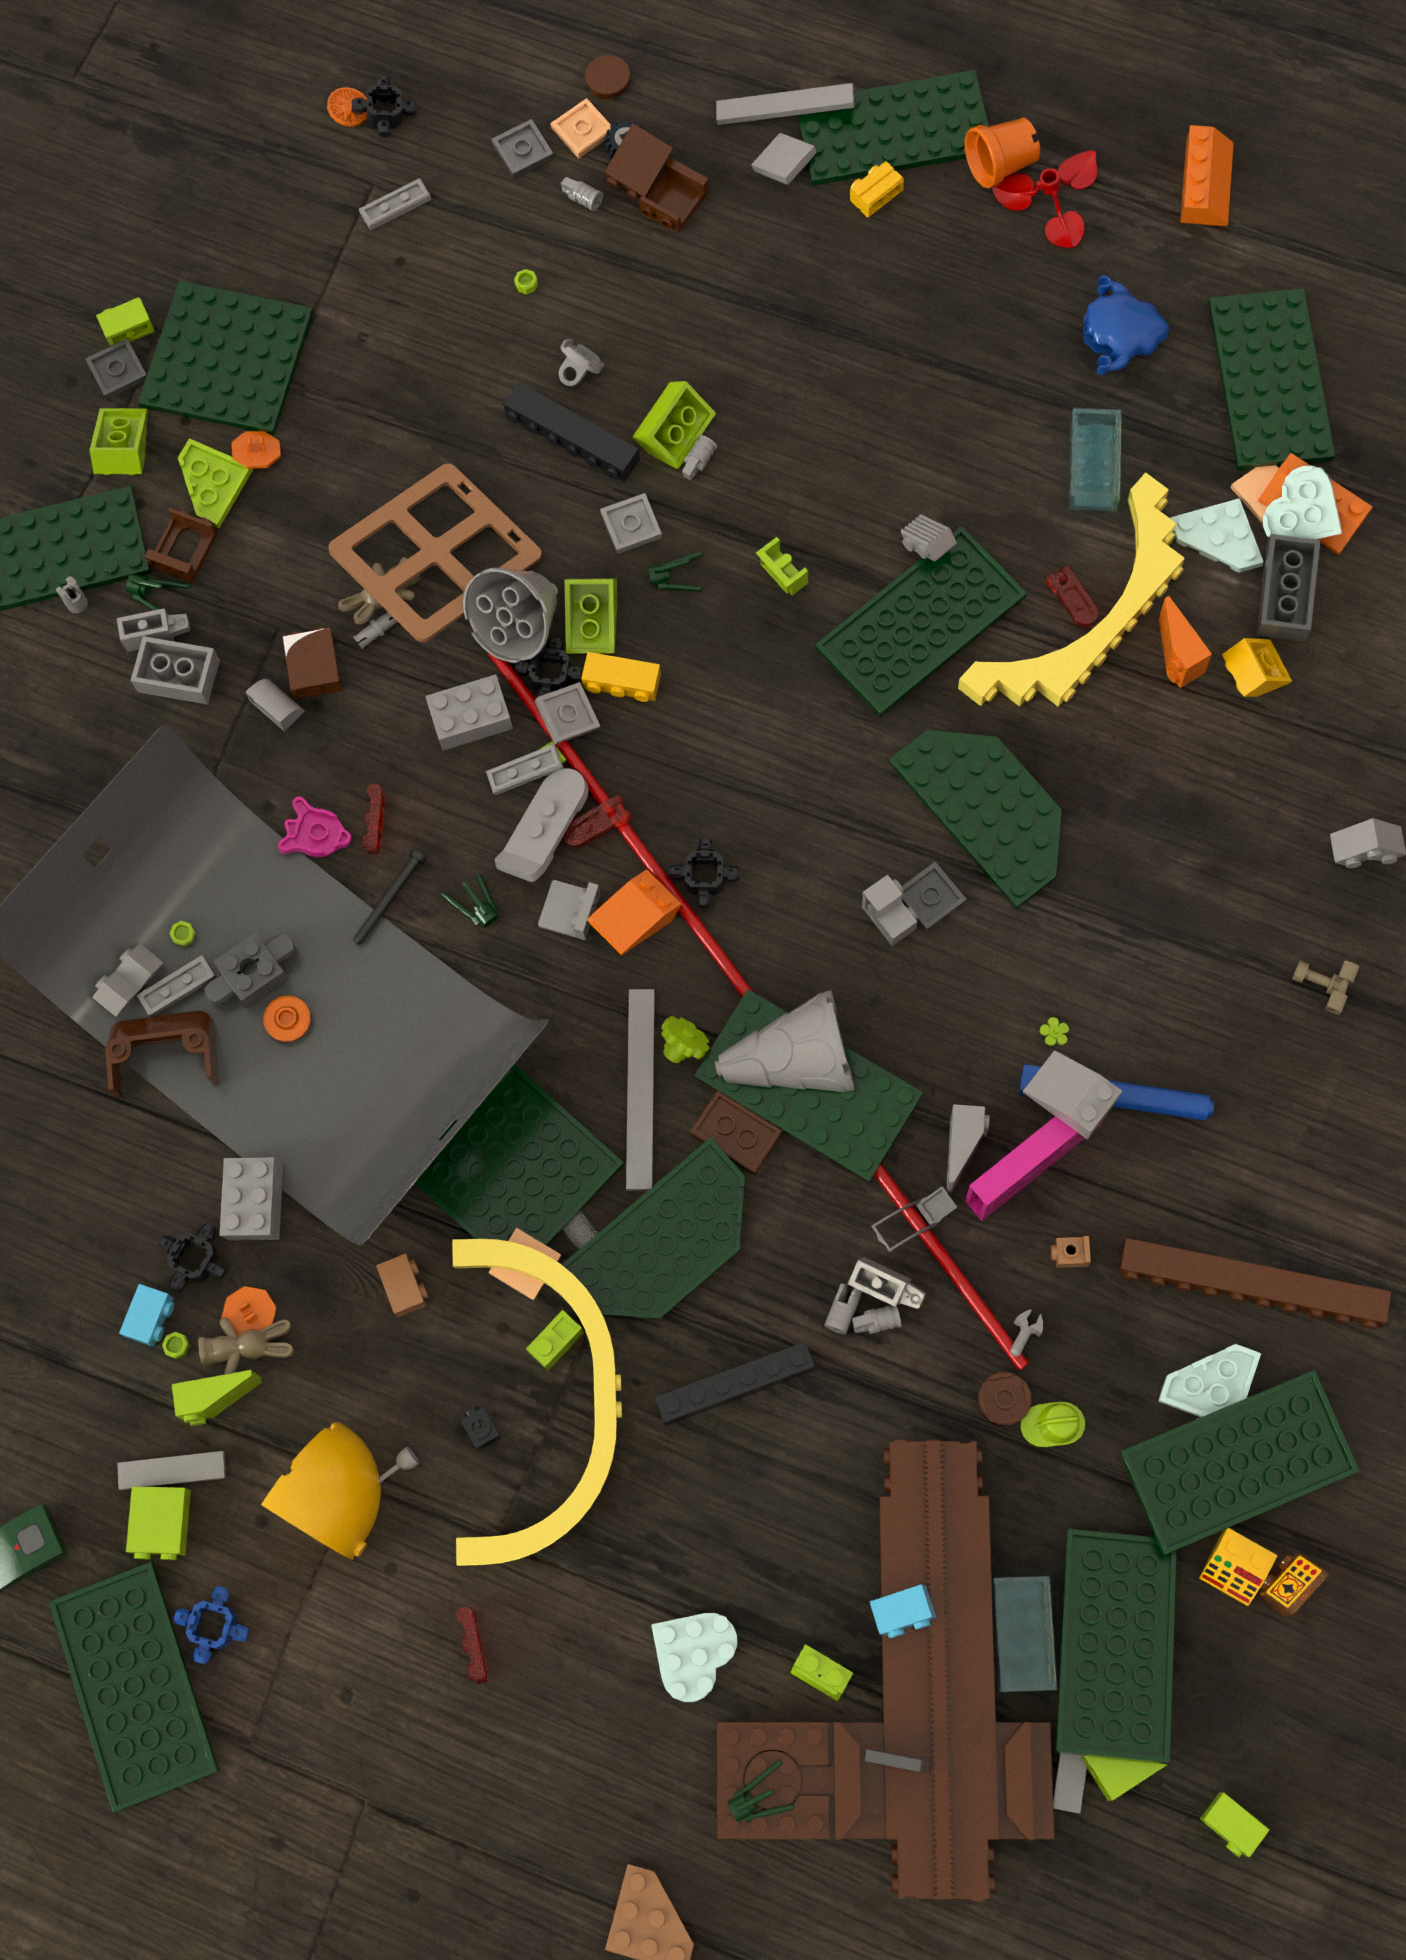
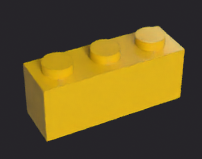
M588 652L581 679L583 688L589 692H607L615 697L630 696L638 701L647 702L648 700L655 701L661 670L660 664Z

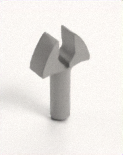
M1032 1309L1020 1314L1014 1322L1021 1329L1010 1350L1014 1356H1020L1030 1335L1035 1334L1040 1337L1042 1334L1043 1320L1041 1314L1035 1324H1032L1030 1327L1028 1326L1027 1319Z

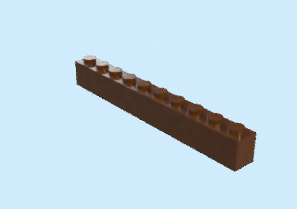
M1126 1238L1123 1242L1118 1274H1123L1125 1279L1139 1281L1140 1278L1150 1280L1151 1284L1157 1286H1166V1283L1177 1285L1176 1289L1192 1292V1289L1202 1290L1204 1295L1210 1297H1219V1294L1229 1296V1300L1235 1302H1245L1246 1299L1256 1301L1255 1305L1271 1308L1272 1305L1280 1306L1283 1311L1289 1313H1298V1310L1309 1312V1316L1314 1318L1334 1317L1336 1322L1351 1324L1352 1321L1362 1323V1327L1367 1329H1378V1326L1382 1327L1387 1323L1391 1291Z

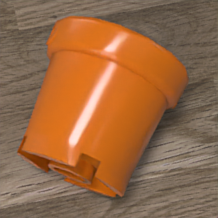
M1015 119L989 127L980 124L967 131L965 136L967 163L974 178L984 188L998 186L1005 177L1039 160L1040 144L1039 141L1033 143L1031 135L1036 134V131L1028 119Z

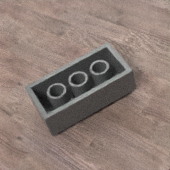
M1277 534L1270 535L1265 552L1256 636L1306 642L1312 624L1320 540Z

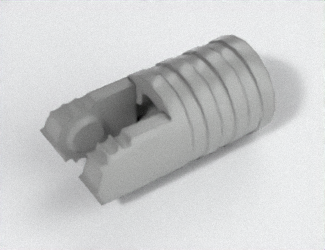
M69 576L66 579L68 584L63 588L58 587L56 591L70 612L81 613L86 609L88 601L76 580Z
M843 1283L839 1286L824 1326L833 1332L846 1335L862 1291L854 1288L847 1304H845L848 1285Z

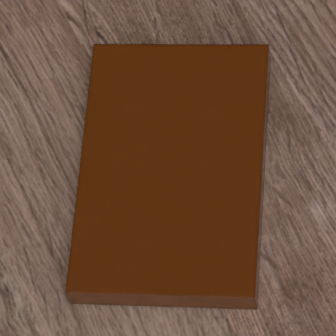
M718 1090L690 1130V1134L702 1142H706L711 1137L729 1159L754 1175L783 1133V1130Z

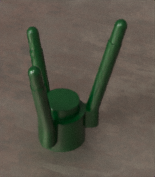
M702 552L690 554L664 564L649 566L651 585H658L659 590L701 591L702 588L700 586L666 583V581L670 580V569L689 564L690 560L702 556Z
M131 574L126 582V591L133 594L132 599L140 601L154 611L160 608L143 598V595L149 594L151 587L161 589L165 585L190 588V584Z
M477 874L476 878L487 903L480 901L466 881L462 883L477 905L473 909L474 915L447 893H441L442 897L471 919L476 927L481 925L483 928H486L499 917L497 914L499 910L494 905L480 874Z
M781 1760L767 1768L743 1789L734 1792L735 1797L728 1800L731 1813L737 1822L742 1819L749 1822L755 1818L794 1810L795 1806L790 1804L753 1812L757 1810L756 1803L773 1795L775 1791L770 1789L755 1797H752L750 1793L747 1794L781 1766Z

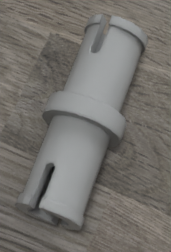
M386 612L377 620H371L369 622L370 625L356 636L354 635L353 638L356 642H359L366 637L358 643L364 649L365 646L377 637H383L385 635L384 632L398 621L394 618L389 620L392 616Z

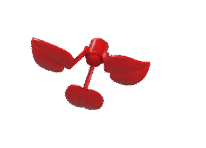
M1095 151L1082 152L1068 158L1060 165L1058 172L1052 168L1044 170L1040 175V181H1037L1035 189L1034 182L1028 175L1015 174L1001 181L998 186L992 187L993 193L1001 205L1012 211H1021L1030 207L1032 203L1031 196L1037 195L1040 188L1046 195H1052L1058 217H1054L1047 222L1045 227L1046 238L1055 246L1069 249L1075 248L1083 238L1084 222L1082 217L1075 211H1069L1062 215L1057 192L1060 189V183L1065 187L1070 184L1073 189L1082 190L1090 187L1097 178Z

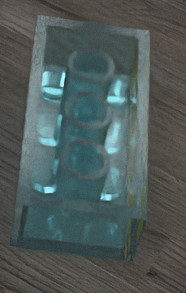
M1073 408L1070 420L1068 509L1117 511L1120 501L1121 410Z
M1050 1577L994 1578L992 1580L999 1693L1057 1690Z

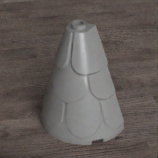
M831 990L817 994L791 1012L783 1014L760 1031L755 1030L719 1054V1060L715 1061L717 1075H723L724 1080L728 1083L768 1088L773 1085L803 1090L808 1088L837 1092L855 1090Z

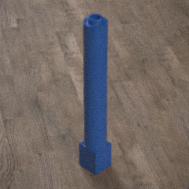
M1024 1064L1019 1096L1028 1097L1023 1093V1090L1041 1067ZM1108 1080L1122 1090L1118 1101L1113 1107L1206 1121L1208 1116L1213 1115L1214 1101H1210V1095Z

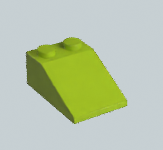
M100 408L89 450L94 474H142L146 450L147 409Z
M617 578L565 579L566 654L588 652L615 653Z
M252 1370L172 1384L175 1416L184 1422H190L191 1426L205 1424L206 1419L216 1417L261 1384L262 1377Z

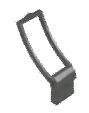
M942 1186L928 1197L918 1199L873 1224L872 1228L877 1233L878 1240L886 1246L889 1252H892L909 1240L937 1226L938 1223L943 1221V1218L958 1207ZM916 1205L929 1223V1226L890 1248L876 1227L898 1213Z

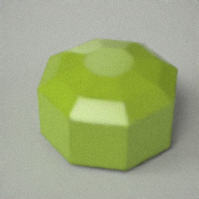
M527 269L517 272L514 282L518 292L526 295L535 292L538 286L535 273Z
M179 921L172 925L169 935L175 945L186 947L194 942L196 932L190 923Z
M174 1332L165 1337L162 1347L167 1356L179 1359L187 1355L190 1344L185 1335Z

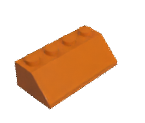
M1190 125L1186 141L1180 223L1228 226L1234 142L1214 127Z
M1290 453L1258 499V502L1268 507L1272 501L1282 497V485L1286 477L1294 469L1308 466L1309 464ZM1331 480L1342 533L1316 540H1320L1321 544L1339 555L1364 522L1372 506Z

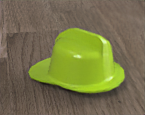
M1054 1402L1033 1406L1021 1420L1023 1437L1030 1444L1037 1447H1051L1074 1443L1082 1436L1085 1430V1419L1082 1412L1077 1406L1069 1402Z

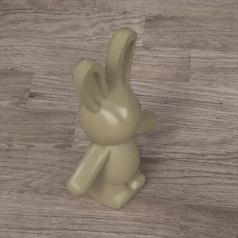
M402 557L398 565L406 561L407 558ZM375 563L373 571L379 576H384L385 572L382 565ZM395 567L390 568L387 571V573L393 570ZM420 574L399 588L396 593L403 599L413 600L415 597L414 592L406 588L417 584L420 580ZM365 589L356 595L338 602V607L341 611H349L363 605L354 615V622L358 625L366 623L376 609L383 608Z
M224 1317L220 1320V1326L226 1336L198 1338L199 1356L202 1365L208 1367L219 1362L228 1361L224 1375L236 1372L241 1356L254 1360L264 1355L288 1358L294 1353L293 1347L288 1343H268V1341L289 1332L291 1323L288 1320L278 1321L262 1330L250 1329L238 1336L230 1320Z

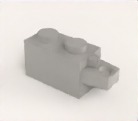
M165 608L117 618L120 641L127 652L139 650L143 636L175 642V636L190 631L189 619L186 614L168 615Z
M866 1257L857 1261L848 1285L895 1307L899 1304H904L919 1309L926 1295L925 1292L910 1283L912 1279Z

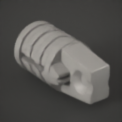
M565 177L561 182L563 192L568 194V198L576 203L584 205V207L589 208L591 211H596L601 205L603 192L580 180L577 182L568 177Z
M703 435L698 437L691 451L684 459L686 465L682 470L683 477L692 480L698 470L703 471L713 452L717 449L714 441Z
M893 1305L864 1311V1315L852 1318L855 1333L869 1331V1334L882 1330L902 1327L898 1308Z

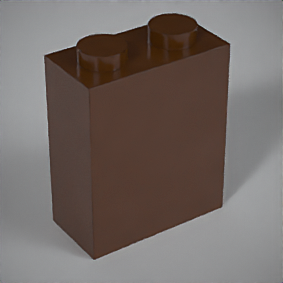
M632 123L604 172V177L607 179L606 182L616 189L618 187L623 188L627 191L626 195L635 201H638L641 196L646 197L671 155L673 148Z

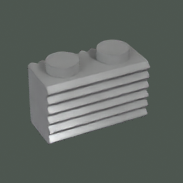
M919 514V517L912 520V523L901 529V534L904 538L902 542L906 549L910 552L914 550L922 558H928L934 562L957 544L949 527L922 514Z

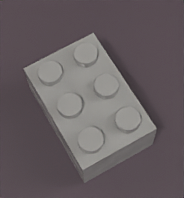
M143 636L132 673L131 683L139 693L208 705L220 659L214 648Z
M496 674L425 696L443 751L513 729Z
M274 1157L224 1158L219 1236L229 1241L280 1239L283 1163Z

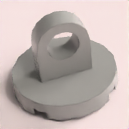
M565 339L560 346L561 351L567 357L559 369V378L567 386L579 384L588 371L599 374L604 367V363H600L601 360L595 353L582 344H578L577 347L572 345L574 341L571 339ZM569 367L576 370L577 376L573 381L569 380L566 376V370Z

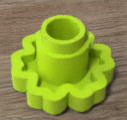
M670 1016L661 1026L663 1029L661 1034L666 1041L663 1053L667 1059L674 1063H680L681 1060L691 1056L700 1059L710 1049L707 1045L709 1040L705 1034L684 1018H679L678 1020L676 1017Z

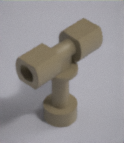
M1299 960L1292 979L1301 983L1303 979H1307L1327 987L1326 993L1330 994L1325 1010L1340 1015L1348 997L1345 993L1348 986L1354 982L1359 966L1352 962L1344 961L1339 974H1333L1330 978L1308 969L1309 964Z

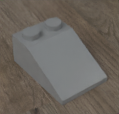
M1054 1050L1023 1090V1093L1088 1140L1118 1101L1122 1090L1100 1074Z
M953 1104L950 1118L947 1193H952L978 1149L982 1136L987 1137L989 1115H985V1107Z

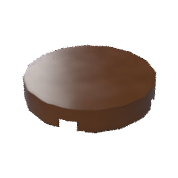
M599 56L586 67V85L589 91L599 98L610 99L619 93L621 95L630 84L629 67L623 59L617 56Z
M998 1372L989 1376L982 1384L978 1393V1405L982 1414L990 1422L999 1426H1011L1019 1423L1028 1414L1031 1406V1392L1027 1383L1019 1376L1011 1372Z

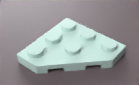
M1240 498L1170 517L1172 521L1177 523L1174 531L1177 544L1184 547L1189 546L1199 551L1200 555L1215 562L1218 560L1231 566L1230 569L1238 573L1263 565L1262 556Z
M1234 1344L1218 1353L1166 1376L1158 1402L1202 1417L1247 1398L1261 1353Z

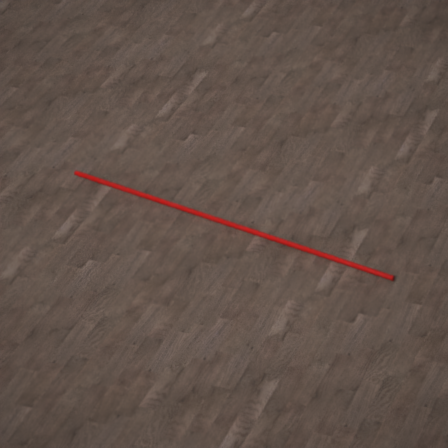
M488 653L494 664L552 740L536 706V698L509 662L500 660ZM568 741L556 744L572 769L579 772L586 780L589 792L646 869L681 903L678 912L743 998L748 989L753 992ZM881 1164L874 1175L898 1209L910 1204L909 1200ZM913 1206L901 1212L915 1232L927 1227V1224ZM928 1230L918 1235L1018 1371L1029 1364L1028 1360L1022 1352L1020 1356L1011 1354L1010 1350L1014 1344L1013 1340L932 1231Z

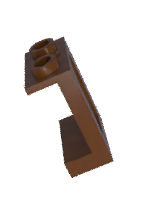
M169 508L168 512L171 519L155 551L148 549L144 557L151 568L193 583L217 536V532L210 520L204 517L198 519L182 509L177 511ZM186 529H195L200 534V542L189 564L170 557L169 554L180 533Z

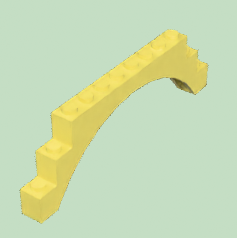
M1147 473L1130 489L1128 503L1135 527L1136 547L1133 571L1123 595L1110 613L1097 626L1065 648L1038 658L1015 662L975 661L959 679L958 689L980 706L986 700L990 702L998 690L1019 707L1025 700L1029 702L1037 691L1058 707L1063 701L1068 702L1075 694L1076 686L1079 683L1083 685L1089 679L1092 668L1094 666L1099 667L1104 662L1110 648L1114 650L1122 641L1121 636L1124 632H1130L1136 626L1137 618L1140 614H1147L1153 606L1152 601L1156 596L1162 597L1169 587L1167 584L1172 579L1174 581L1177 580L1184 570L1182 565L1185 558L1168 546L1176 536L1174 531L1177 523L1161 512L1168 502L1166 497L1169 489Z

